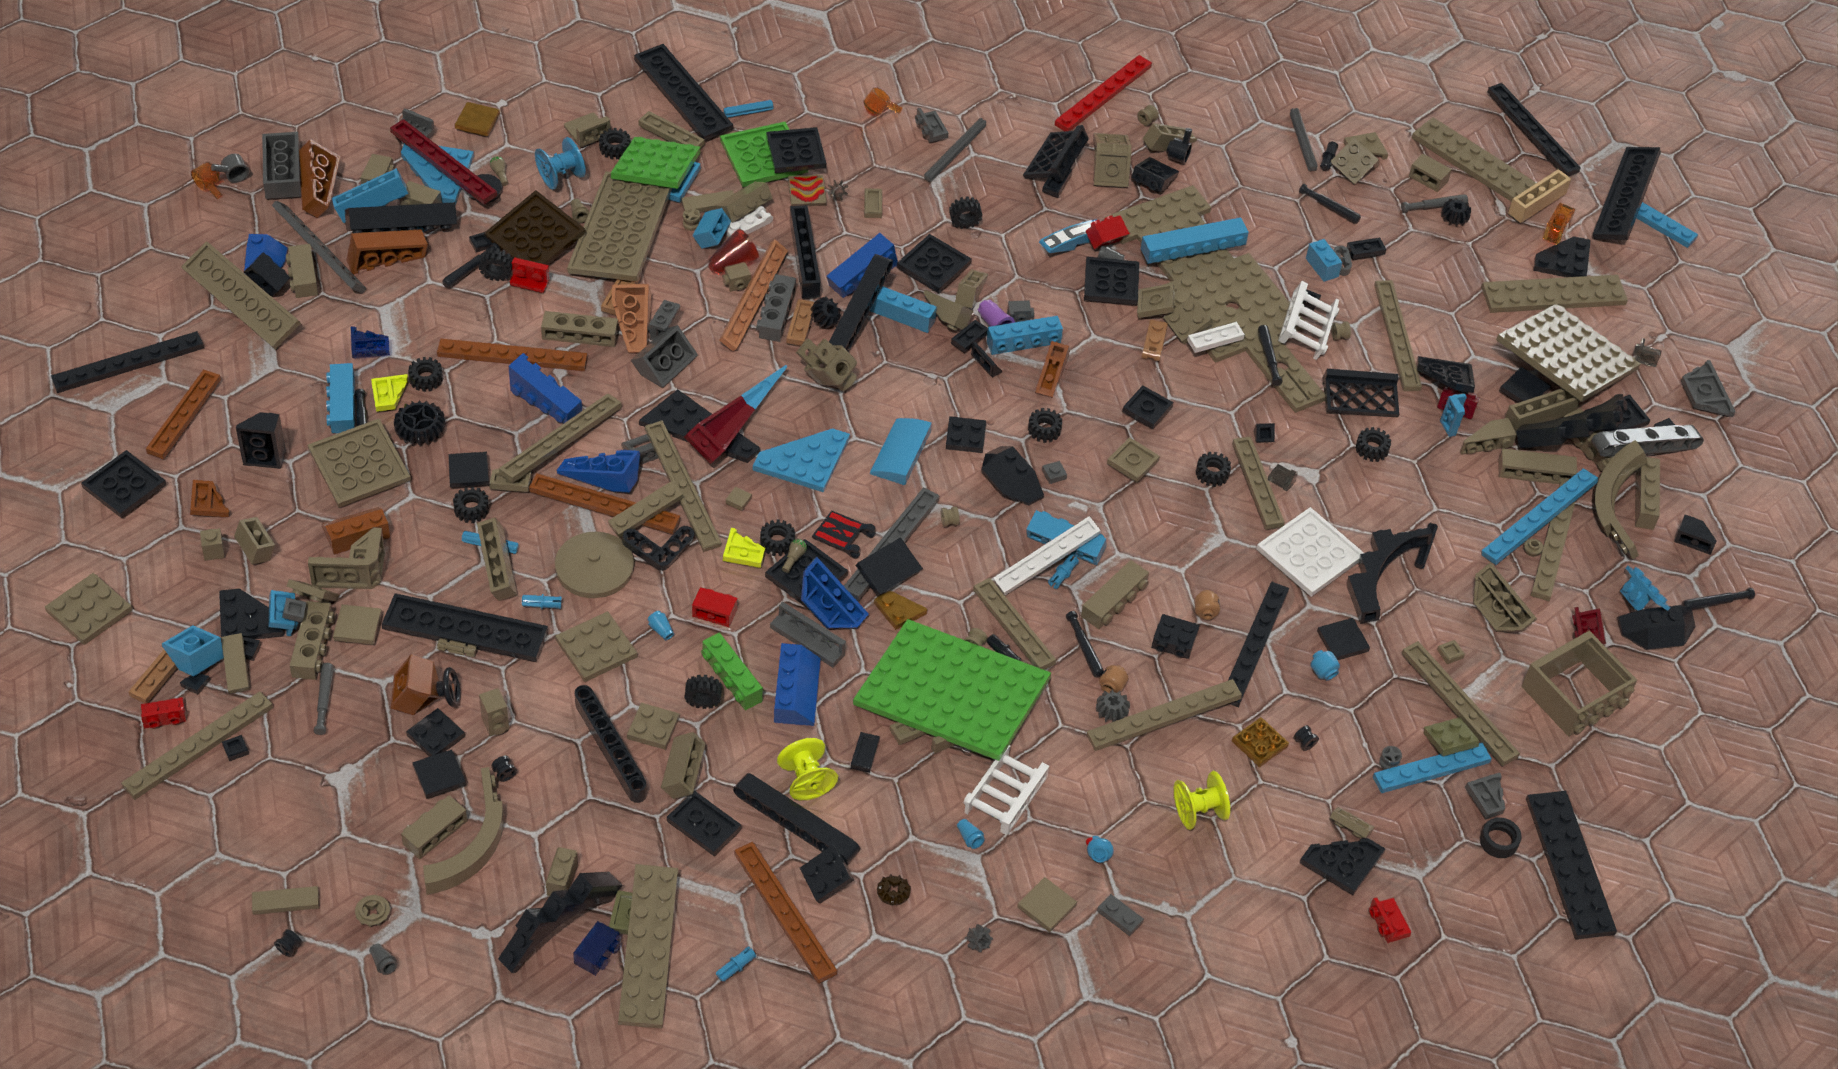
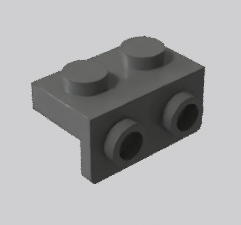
M403 109V118L401 120L404 119L430 139L435 133L434 121L414 111Z
M917 108L915 122L920 126L923 136H926L929 143L948 138L949 133L936 111L924 113L921 108Z
M667 300L662 302L648 325L650 340H654L662 331H667L680 310V304Z

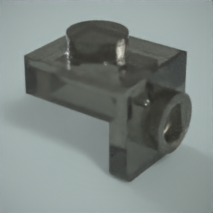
M1642 338L1640 344L1636 343L1633 352V354H1636L1635 359L1641 364L1656 367L1662 350L1644 346L1645 339Z

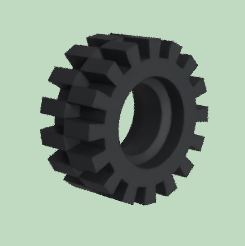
M609 128L608 132L604 130L603 134L601 133L599 137V150L601 154H605L606 158L610 156V159H613V157H616V160L619 159L631 143L630 135L627 134V131L623 132L621 128L619 131L617 128H614V130Z
M966 196V199L961 197L960 201L956 199L955 203H951V207H949L952 224H955L957 228L960 226V229H963L965 226L966 229H969V226L974 227V224L978 225L979 221L982 220L983 214L980 203L973 197L969 199V196Z
M491 248L490 251L487 249L481 256L479 263L480 273L485 274L484 277L486 278L489 276V280L493 281V278H495L496 281H499V279L504 281L505 278L508 279L511 275L513 258L510 257L509 253L505 254L506 251L504 250L500 252L499 248L496 251L494 248Z
M423 357V360L417 358V362L412 361V365H409L408 374L409 382L413 388L416 387V390L422 389V392H425L426 389L432 391V388L437 389V385L440 386L442 384L443 372L438 360L435 359L433 361L431 357L426 360V357ZM424 372L432 373L429 376H420Z
M1041 408V411L1036 409L1035 413L1032 412L1028 423L1029 435H1032L1033 439L1037 437L1038 442L1043 440V443H1046L1047 440L1050 443L1053 439H1058L1062 429L1060 414H1056L1055 410L1050 412V408H1047V411ZM1040 423H1047V424L1051 425V427H1047V428H1046V427L1040 426L1039 424H1040Z
M1371 427L1370 430L1365 428L1358 435L1356 452H1359L1360 457L1364 456V460L1369 458L1370 462H1373V459L1376 462H1379L1380 459L1384 460L1388 456L1391 446L1389 434L1385 435L1386 431L1384 430L1380 432V428H1377V430H1374V427ZM1368 442L1376 443L1379 447H1373Z
M1208 452L1207 455L1204 453L1202 457H1199L1196 475L1198 480L1201 479L1202 484L1206 482V486L1212 484V487H1216V484L1222 486V483L1225 484L1230 475L1231 462L1228 461L1227 457L1223 458L1224 454L1217 455L1218 452H1214V454ZM1207 467H1215L1220 471L1213 472L1208 470Z
M465 487L464 491L460 489L458 491L459 494L456 493L454 495V513L456 517H459L460 521L464 519L465 523H468L469 520H471V523H475L477 519L479 522L481 517L484 519L486 514L489 513L488 496L484 490L481 491V488L477 487L475 490L474 487H471V490H468V487ZM469 502H475L478 504L477 506L471 508L464 506Z
M777 519L776 523H774V520H771L770 524L767 522L765 527L762 526L760 545L765 548L767 554L772 552V556H775L776 553L782 556L783 552L785 555L788 553L791 542L795 540V529L790 523L786 525L787 521L783 520L780 523V519ZM774 535H781L785 537V539L776 541L771 539L770 537Z
M697 675V678L692 676L686 682L684 698L691 706L696 705V708L700 706L703 709H706V706L713 708V705L716 707L721 702L722 684L718 679L714 680L713 676H710V678L707 675H704V677Z

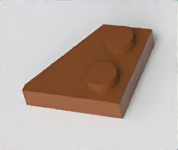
M193 480L190 515L229 518V509L224 506L223 499L220 493L216 491L213 481Z

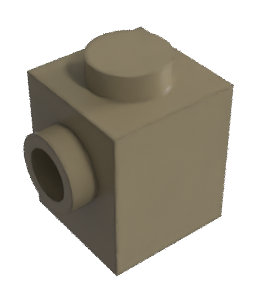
M745 262L725 267V275H722L724 285L728 286L730 292L747 288L751 281V273Z
M220 528L200 531L204 560L225 558Z

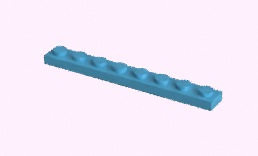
M1583 468L1482 550V556L1497 565L1597 484L1598 477Z

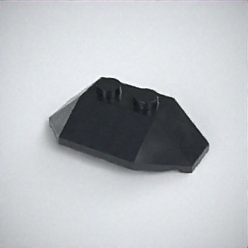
M1000 446L985 453L981 472L1002 496L1024 502L1028 506L1044 498V493L1035 470L1013 446Z
M1675 605L1669 606L1670 609L1668 611L1663 607H1657L1618 616L1621 636L1626 639L1628 638L1645 650L1684 646L1696 627L1692 608Z

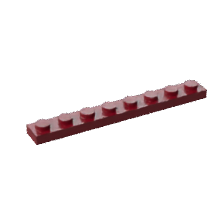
M404 119L390 127V132L483 205L497 197V191Z

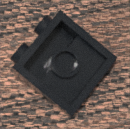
M1149 157L1135 165L1131 178L1139 184L1149 186L1155 192H1162L1168 188L1172 180L1177 178L1179 171Z
M1162 614L1151 648L1189 659L1200 625Z

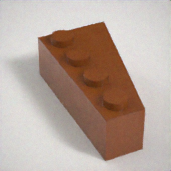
M310 139L299 150L302 210L318 218L329 208L340 156Z
M422 230L351 233L346 260L350 271L353 274H358V271L363 269L370 271L380 265L387 267L397 261L404 263L425 258L428 244Z

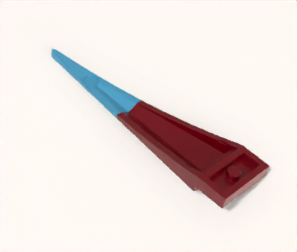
M787 365L699 422L684 438L710 464L713 463L726 450L742 426L785 371Z

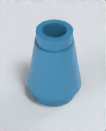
M655 611L648 617V625L665 641L674 636L665 613Z
M962 819L958 822L957 828L968 847L976 849L984 843L985 838L981 830L967 819Z

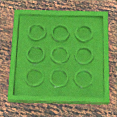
M786 122L720 136L721 144L742 187H746L755 181L768 182L808 173V170L774 172L766 132L789 130Z
M634 137L611 171V179L678 189L699 156L700 147L692 144L685 145L658 139Z

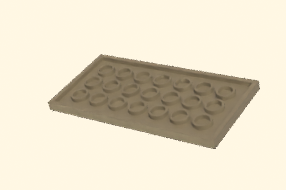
M606 171L584 224L586 233L578 239L568 264V273L638 282L672 188L611 179V172Z

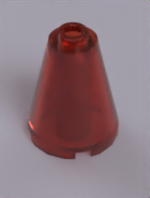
M742 229L735 230L709 258L708 267L712 273L721 274L725 272L726 266L743 262L747 264L758 259L759 254L754 243L748 241L747 238L749 236Z

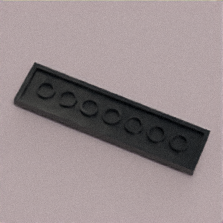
M664 44L634 55L636 63L701 138L706 141L733 130V123Z
M1626 147L1594 229V239H1629L1661 154L1660 147Z
M394 593L382 622V629L437 641L440 638L447 639L448 642L450 640L466 643V646L468 644L475 645L478 650L537 662L548 633V626L396 593Z
M1567 791L1527 795L1526 802L1575 940L1615 935L1617 929Z

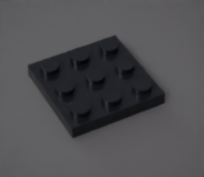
M817 127L766 132V139L775 173L826 168L827 163Z
M928 234L897 262V268L940 293L971 264L972 258L935 236Z
M1086 256L1084 300L1137 305L1139 285L1138 261Z
M125 450L84 480L81 485L93 497L120 518H123L166 486V481L129 451Z
M804 539L803 541L807 545L806 552L794 562L789 573H785L782 570L788 559L787 553L765 572V577L808 608L801 600L803 572L816 557L820 559L839 581H842L848 575V570Z

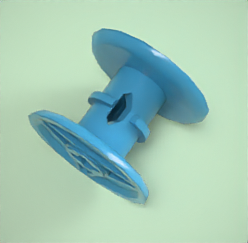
M569 137L563 139V153L558 155L555 153L551 158L544 150H535L537 169L544 183L552 190L558 186L557 174L559 173L564 174L566 170L570 169L579 178L585 177L586 174L581 152L575 142Z

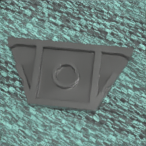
M1707 360L1700 368L1696 367L1692 372L1682 376L1681 383L1694 408L1730 417L1735 415L1736 411L1711 360Z

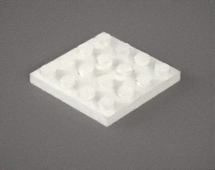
M1311 507L1257 544L1256 548L1311 597L1359 563L1360 554L1364 553Z

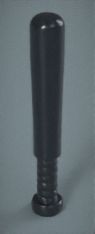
M1306 184L1301 185L1299 193L1312 197L1318 203L1355 224L1360 221L1361 215L1323 194L1320 195L1314 192Z
M492 243L490 248H488L489 251L491 248H494L495 251L497 248L500 249L496 243ZM482 253L446 276L442 280L443 285L446 288H450L477 268Z
M1261 325L1258 327V333L1268 367L1273 377L1271 381L1274 386L1282 384L1283 379L1279 376L1270 331L1267 325Z
M357 389L354 392V396L357 398V426L367 423V412L364 404L366 392L363 389Z
M1747 588L1746 591L1684 600L1682 605L1690 607L1692 610L1733 602V600L1754 599L1755 591L1753 588Z
M1070 611L1066 614V619L1070 621L1075 631V636L1094 677H1101L1104 669L1085 631L1082 630L1077 620V613Z

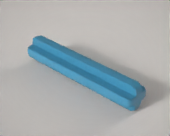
M772 100L726 107L723 109V113L729 118L769 111L773 109Z
M463 532L462 542L481 546L478 533ZM506 540L508 552L516 554L519 544Z

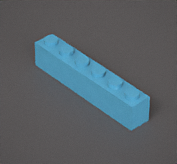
M1240 217L1142 236L1140 249L1149 264L1246 245L1249 232Z

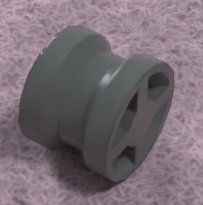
M1395 746L1385 747L1379 760L1380 766L1384 770L1399 766L1402 759L1401 750Z

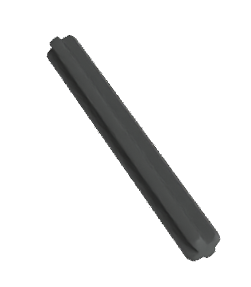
M1292 108L1290 116L1308 170L1316 171L1318 165L1298 108Z

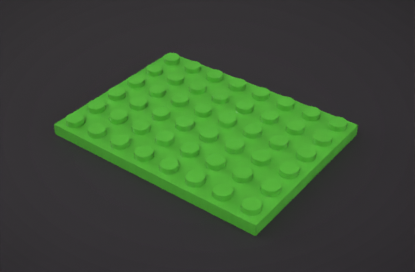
M907 619L854 697L853 705L930 735L940 736L946 739V741L1000 761L1049 682L1051 672Z

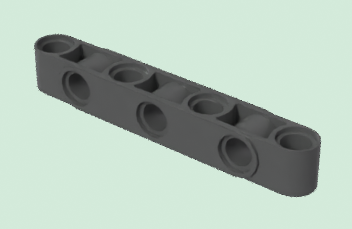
M1693 425L1604 431L1594 435L1591 440L1594 447L1603 457L1615 456L1622 448L1634 440L1638 442L1645 454L1692 450L1700 447L1704 442L1703 437Z

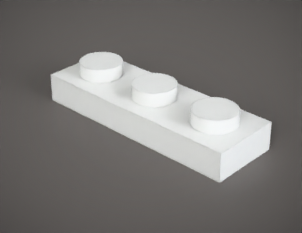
M1234 322L1188 335L1187 341L1193 351L1197 353L1243 340L1245 334L1238 323Z

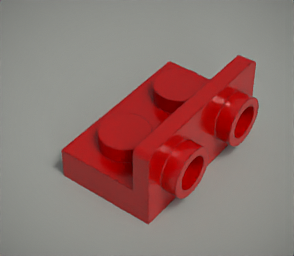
M514 257L512 261L513 275L510 285L544 293L550 281L549 265Z
M183 697L141 704V719L144 729L186 722Z
M1377 897L1373 898L1369 907V913L1377 922L1379 933L1381 936H1384L1386 942L1390 943L1410 937L1412 932L1394 898L1379 901Z

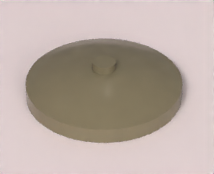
M586 532L570 538L560 547L555 558V572L560 584L569 592L585 598H602L615 594L627 585L634 570L631 550L623 545L620 538L605 532Z

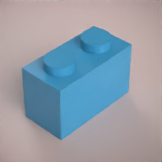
M722 208L707 211L704 213L692 236L701 248L716 246L720 243L731 220Z
M1322 239L1310 243L1306 259L1323 282L1339 277L1342 261L1326 240Z

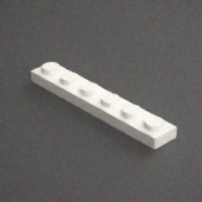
M1089 516L1000 573L993 580L1005 596L1101 534V531Z

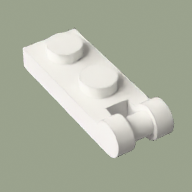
M759 206L755 211L744 215L734 222H730L725 234L732 241H735L770 224L773 221V216L770 213H766V209L763 206Z

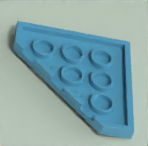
M404 143L401 157L404 161H407L416 176L422 179V183L426 187L441 191L442 203L455 202L456 205L462 187ZM439 146L466 168H470L474 158V151Z
M832 428L761 451L753 464V471L824 492L847 446L850 434Z

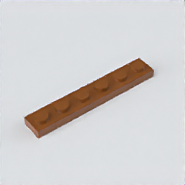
M202 370L146 447L147 454L165 459L221 381L219 374Z

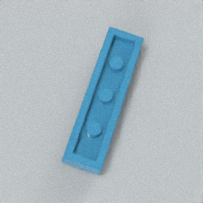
M1642 202L1636 219L1687 248L1697 239V233Z

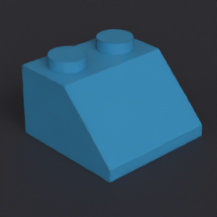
M194 625L162 643V647L177 668L191 676L199 674L224 658L221 637Z

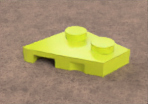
M408 374L371 379L376 412L396 408L408 383Z
M731 528L723 554V561L761 568L765 548L758 543H754L747 536L742 537L735 528Z

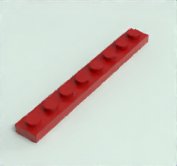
M1138 55L1058 117L1054 125L1063 131H1071L1149 70L1152 62Z

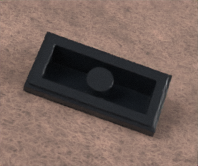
M974 341L971 351L974 359L992 378L1001 374L1003 371Z

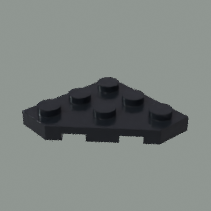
M1573 236L1536 253L1533 271L1562 277L1587 276L1591 240Z
M1417 357L1418 371L1460 393H1474L1475 382L1472 364Z
M240 588L219 591L221 637L242 633L243 637L251 639L284 636L283 629L268 627V606Z
M1363 838L1355 842H1348V840L1331 842L1329 845L1311 844L1301 857L1300 863L1351 895H1354L1384 854L1385 848L1369 838Z

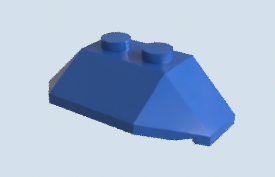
M818 557L804 570L801 600L827 629L857 628L869 615Z

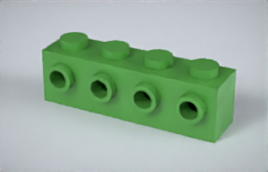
M720 632L703 640L701 650L703 658L711 665L714 672L721 678L726 688L731 691L736 701L741 704L744 710L761 703L763 687Z

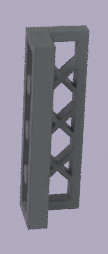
M782 601L779 605V615L770 623V628L794 644L804 646L820 657L821 661L834 668L845 656L846 641Z

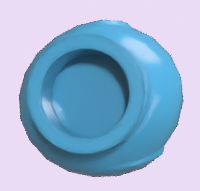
M1092 836L1086 840L1088 855L1094 861L1102 863L1112 857L1114 849L1109 840L1099 836Z

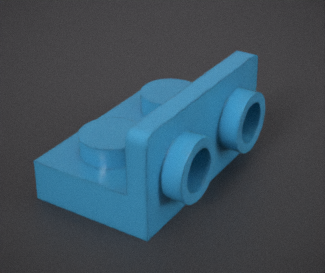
M1465 394L1449 396L1440 422L1449 437L1456 436L1465 414L1463 407L1467 398Z
M271 590L269 594L268 627L286 629V636H291L293 629L296 630L298 621L282 618L286 597L295 599V593Z

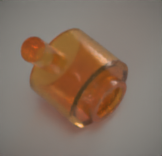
M873 87L863 100L866 110L872 114L880 115L886 107L897 113H900L902 107L893 103L890 96L878 87Z
M205 162L191 170L192 179L197 187L203 191L208 189L216 199L222 196L221 192L214 186V184L220 181V173L211 170V163Z

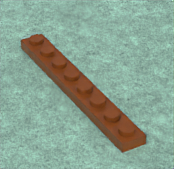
M440 338L437 350V357L511 364L524 353L528 356L527 360L532 365L536 363L544 368L584 372L588 358L587 353L442 338Z
M536 473L529 486L531 493L613 517L636 504L633 501ZM662 511L641 525L674 534L680 522V515Z
M753 841L735 849V857L817 983L819 984L837 975V969Z

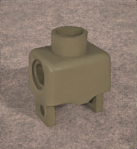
M806 339L796 352L807 363L804 371L820 385L836 386L840 391H845L856 380L857 376L852 370L856 367L857 361L842 345H832L826 339H822L818 346H816L810 339ZM806 349L809 351L807 356L805 355ZM821 363L826 366L825 368H819Z

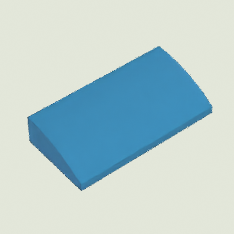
M913 418L896 419L870 474L906 485L931 433L932 422Z

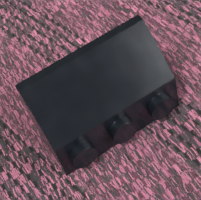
M260 412L236 425L243 465L282 468L286 448L280 414Z

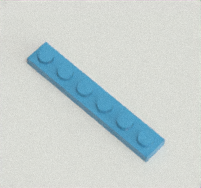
M1479 743V747L1446 756L1440 754L1375 772L1373 779L1380 792L1385 793L1489 764L1492 758L1484 744Z

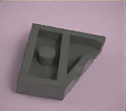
M1500 772L1468 782L1465 786L1485 819L1503 814L1505 811Z

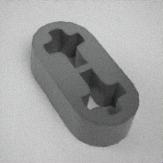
M1337 246L1333 251L1343 264L1339 275L1347 276L1352 267L1350 253L1346 247Z

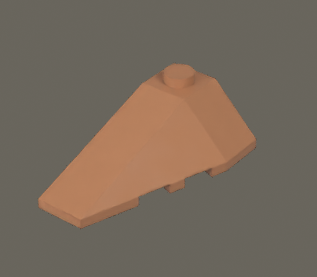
M649 284L612 285V304L628 353H639L648 345V325L651 313V290Z

